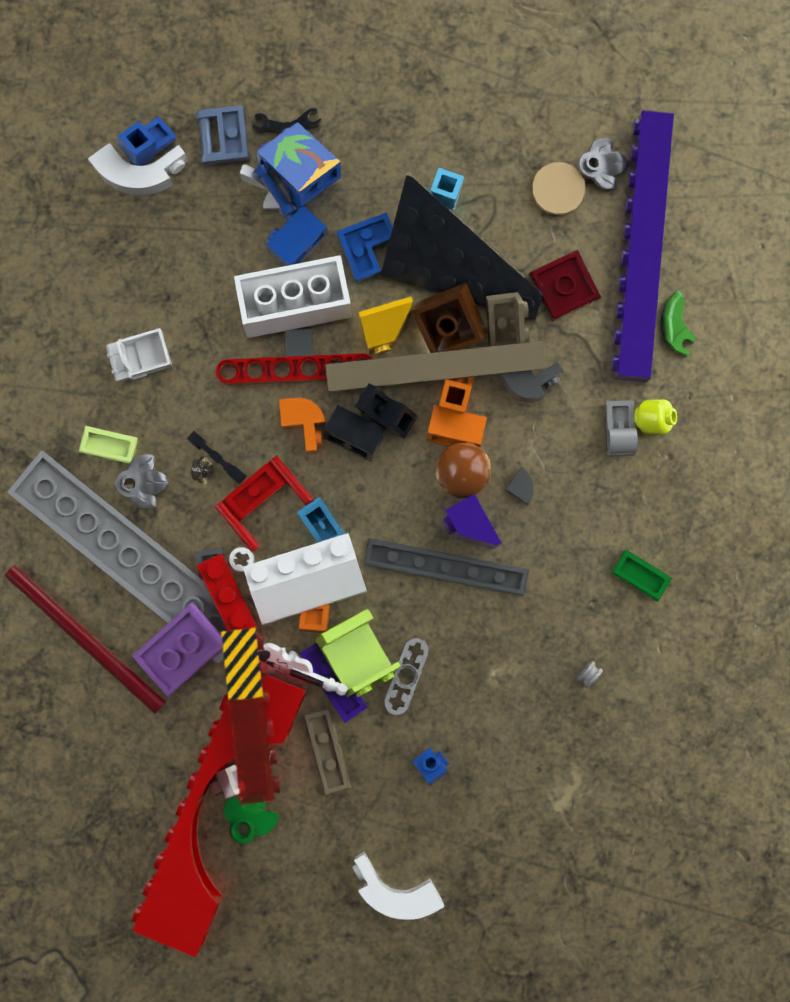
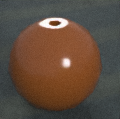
M457 442L448 446L439 455L435 465L436 480L444 492L456 498H468L474 494H479L489 483L492 474L488 455L482 448L469 442Z

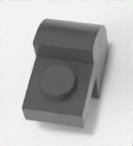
M557 362L534 376L532 371L503 373L499 374L498 377L511 396L519 401L532 403L545 398L546 393L542 387L545 386L546 389H549L559 383L560 379L558 377L562 375L563 370Z

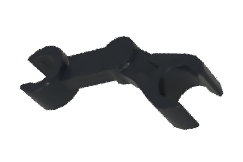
M310 108L296 120L285 123L268 120L265 114L258 113L255 114V119L263 120L265 124L261 127L252 125L257 133H265L267 130L281 133L284 129L292 127L297 122L305 129L317 128L321 125L322 120L321 118L314 122L309 120L311 115L318 113L316 108Z
M195 431L187 437V440L199 450L202 448L216 463H220L227 474L240 484L247 477L236 466L226 462L218 452L206 445L207 442Z

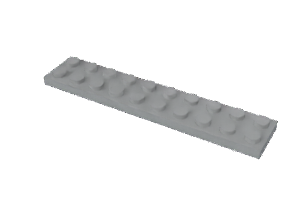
M43 450L40 451L7 491L14 499L167 623L193 602L220 634L227 631L203 579ZM223 649L212 658L218 664L224 658Z

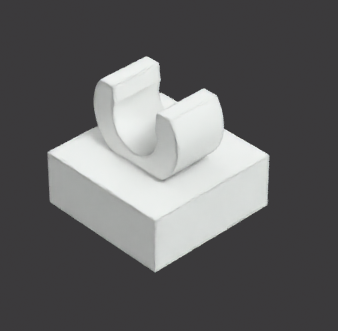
M237 764L216 773L218 780L209 784L213 795L223 791L226 799L246 790Z

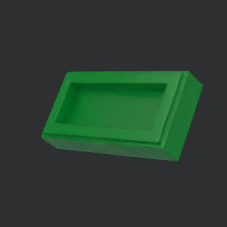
M626 549L611 571V574L657 602L672 580L670 576Z

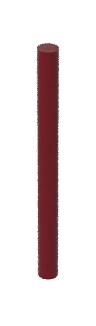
M14 565L6 572L4 577L150 711L157 714L166 702L20 568Z

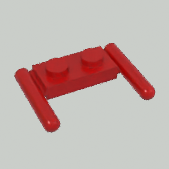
M277 455L214 507L250 551H256L259 548V544L240 521L245 519L286 483L305 506L313 502V497Z

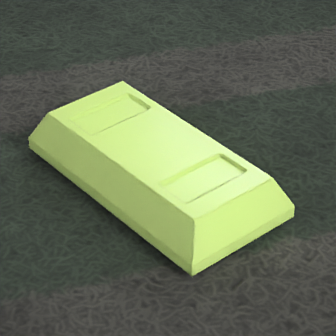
M85 426L79 452L130 464L133 460L138 438Z

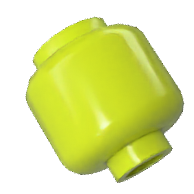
M645 400L635 410V425L643 434L665 435L676 424L677 412L672 408L668 400Z

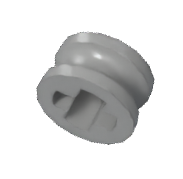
M592 661L576 679L584 681V686L588 688L601 675L603 670L601 668L597 669L595 662Z

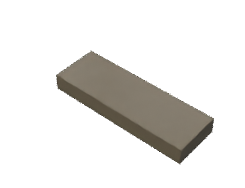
M330 707L304 714L303 718L324 795L351 788Z

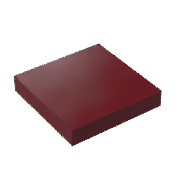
M578 250L529 272L533 284L543 292L541 300L552 322L601 299V295Z

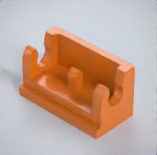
M434 405L426 442L447 447L457 442H469L480 447L487 417Z

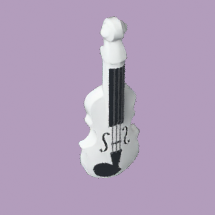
M266 643L258 652L260 668L268 674H273L276 677L284 675L299 684H306L308 682L325 689V691H336L341 696L347 693L348 687L345 684L335 682L333 678L328 679L313 673L311 663L306 659L299 658L295 651H290L287 654L284 647L280 648L273 643Z

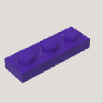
M317 642L299 653L302 659H306L311 663L313 673L328 679L333 678L335 682L339 683ZM322 688L344 723L368 708L361 696L358 697L356 693L347 697L346 694L341 696L336 691H325Z

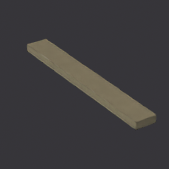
M543 341L326 364L328 392L366 388L368 383L381 387L546 369Z

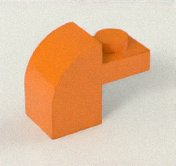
M474 377L445 379L439 406L466 413Z
M305 398L279 399L283 430L304 428L307 454H317V446H322L321 430H316V427L326 426L321 409L314 402Z

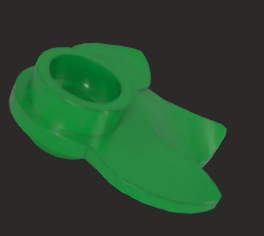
M260 790L249 793L241 802L234 797H229L225 802L223 811L224 817L230 823L229 833L231 838L240 844L251 842L256 835L268 834L275 827L279 817L278 813L265 811V800ZM239 825H247L248 833L241 834L238 830Z

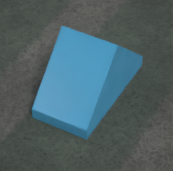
M320 497L297 512L317 543L344 535V532Z

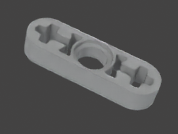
M413 638L404 646L398 662L401 667L395 670V677L392 678L384 702L387 711L391 714H403L409 707L428 656V646L422 639ZM416 643H420V649L424 651V654L422 656L418 655L414 662L420 663L419 669L410 664H402L404 658L410 661L412 652L408 651L409 646H415ZM409 668L414 672L415 678L411 684L405 685L399 681L398 674L402 669ZM395 683L403 689H411L409 695L403 692L401 701L405 702L404 707H398L397 710H393L392 703L389 702L390 697L395 698L398 690H393Z

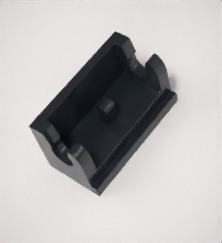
M337 405L324 429L323 439L371 462L383 439L386 428Z

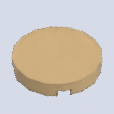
M552 162L543 166L536 174L532 184V197L536 205L544 213L550 215L565 216L574 212L582 203L585 194V181L581 173L573 165L564 162Z

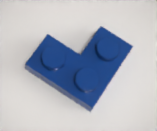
M387 212L336 231L356 283L381 274L373 248L386 244L390 240L393 227Z

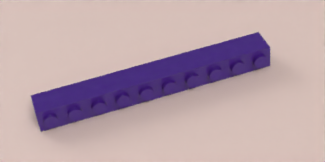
M642 110L639 118L634 119L632 135H636V145L631 146L630 161H634V170L629 171L628 187H632L631 197H627L625 213H629V223H625L623 229V239L627 240V248L622 250L620 263L621 266H625L624 276H620L618 292H622V302H618L616 308V318L620 319L619 329H615L613 344L618 345L617 355H613L611 362V371L615 372V379L648 382L651 379L674 113Z

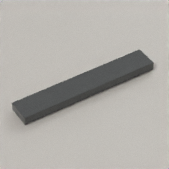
M368 538L363 563L364 566L524 596L529 573V569L370 538Z

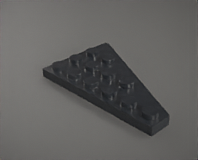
M407 173L380 276L438 293L466 283L474 302L486 306V296L518 292L522 300L527 302V318L535 320L543 292L535 284H532L523 273L516 270L506 261L505 257L492 245L485 242L475 230L473 231L460 219L461 217L445 203L441 202L431 190L424 187L413 174Z

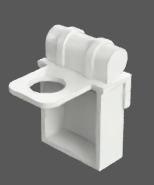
M160 328L125 339L120 338L118 341L106 345L107 357L110 359L112 375H114L116 383L127 381L129 378L133 381L147 377V374L173 367L164 335Z

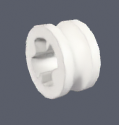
M239 547L231 552L229 562L234 570L244 572L241 564H235V559L238 560L236 555L240 552L242 555L248 554L250 558L246 560L248 565L253 564L255 558L249 549Z

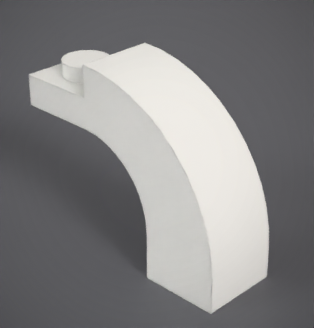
M110 143L88 158L93 168L107 184L131 195H151L168 189L173 185L169 175L171 173H179L184 169L185 163L188 162L186 154L179 145L154 163L145 166L127 163L119 156Z
M365 852L355 857L354 861L356 864L352 867L359 880L365 879L366 881L365 884L359 886L358 891L364 900L378 912L396 919L411 920L428 916L444 907V902L430 878L411 889H393L380 880Z

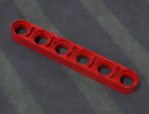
M357 353L226 359L218 363L215 372L219 381L224 385L327 381L326 364H330L332 361L337 360L343 363L359 361L361 359L371 360L373 358L368 354ZM286 363L290 367L289 374L285 377H278L274 372L276 365ZM304 363H315L317 366L315 374L312 376L304 375L301 371ZM259 364L263 368V373L259 378H251L248 375V368L251 365ZM226 365H231L236 369L235 376L229 380L221 376V370Z

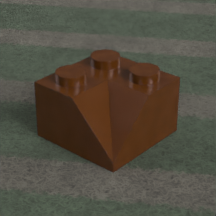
M466 283L418 301L411 311L430 353L466 348L482 342L487 333L485 324Z

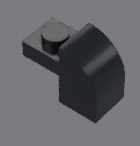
M368 383L355 405L361 411V415L368 420L386 428L387 431L403 439L406 438L418 417L406 405L389 398L378 387Z

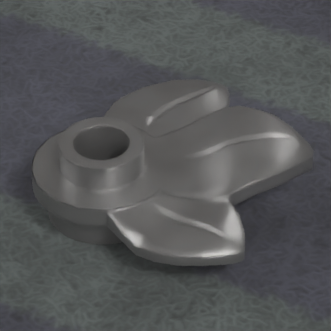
M602 138L593 142L589 152L584 153L578 160V171L585 178L593 179L597 187L603 190H615L617 188L615 176L623 173L629 166V162L624 155L619 152H613V141L609 138ZM589 161L594 164L595 168L589 165Z
M149 454L134 458L130 462L128 470L119 473L115 480V487L118 493L124 497H130L134 505L142 509L154 508V494L164 491L170 484V480L165 474L153 470L155 457ZM128 478L134 481V486L131 489L126 488L124 484Z

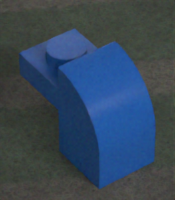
M158 116L146 126H143L138 121L118 135L117 145L134 165L145 166L154 161L157 153L176 141V135Z

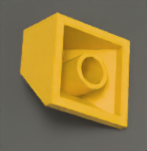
M412 296L359 312V322L369 353L375 352V355L384 354L391 351L390 347L395 346L412 315Z

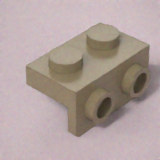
M519 293L486 296L489 347L529 342V330L524 323V318L528 317V305L526 301L522 300Z

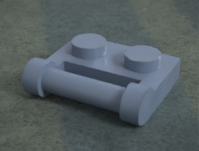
M243 105L196 111V121L200 125L203 153L200 156L201 165L212 166L217 163L249 160ZM217 119L221 151L213 153L210 121Z

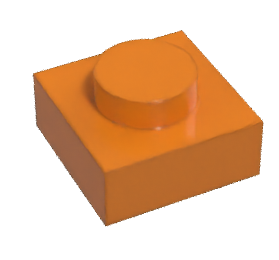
M326 604L310 611L301 612L299 630L315 633L328 631L330 605Z

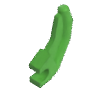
M675 291L665 302L662 312L663 337L665 343L675 353L687 357L690 351L683 348L682 342L688 341L693 344L696 338L682 320L685 299L682 297L683 294L680 291Z

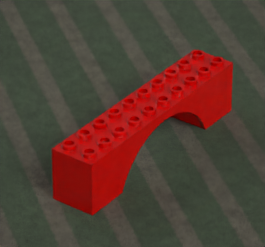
M261 670L263 697L229 701L228 694L224 695L219 710L223 711L220 720L217 719V721L214 720L208 736L212 737L209 746L206 745V747L202 748L197 760L201 764L199 771L192 773L186 789L190 790L189 795L180 801L175 815L179 816L178 822L170 826L164 842L168 843L166 850L163 849L162 853H159L153 866L157 870L156 875L148 879L142 895L146 896L144 902H141L140 906H137L131 922L135 923L133 932L195 958L202 949L223 898V895L214 886L203 866L198 846V818L203 799L210 786L209 784L217 776L216 773L238 755L259 746L286 742L307 693V689Z

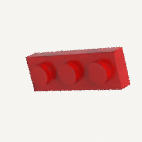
M222 553L198 564L197 569L227 631L257 629V625Z

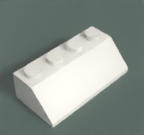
M341 255L234 276L242 323L247 338L353 318Z
M348 533L243 566L250 593L262 625L367 592Z

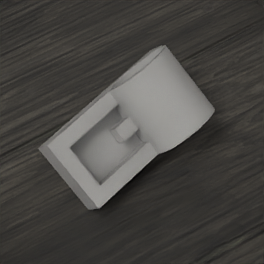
M634 400L606 401L607 456L636 455L638 438L634 421Z

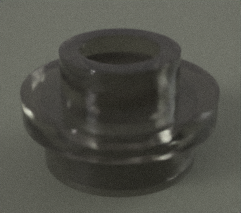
M201 456L199 459L193 460L191 476L193 480H198L199 483H207L208 479L213 475V464L209 461L208 457Z

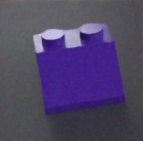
M475 494L445 510V518H443L442 523L449 535L454 533L457 539L495 549L501 544L497 533Z

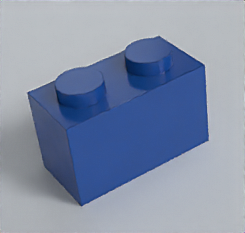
M302 206L299 210H293L285 219L287 223L280 230L278 228L273 230L267 238L266 246L268 251L284 266L299 264L328 234L327 227L305 206Z

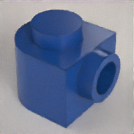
M429 748L413 760V763L429 785H432L448 773L445 767L449 763L440 751L435 754Z

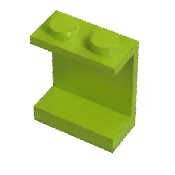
M368 609L322 633L315 639L339 683H343L348 687L347 697L354 693L358 697L372 690L370 684L377 680L383 684L395 677L393 671L401 667L398 662L391 665L369 627L368 622L373 617Z

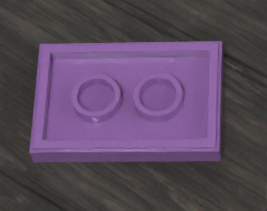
M192 602L132 657L165 695L169 697L223 649L222 635Z

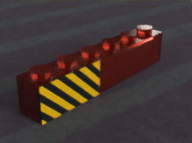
M258 628L221 632L240 805L275 801L277 798L276 793H281L280 777L274 776L273 765L278 764L276 747H271L270 736H274L273 718L268 719L267 707H271L270 691L264 690L263 679H268L267 663L261 662L260 654L261 650H265L263 633L258 634Z

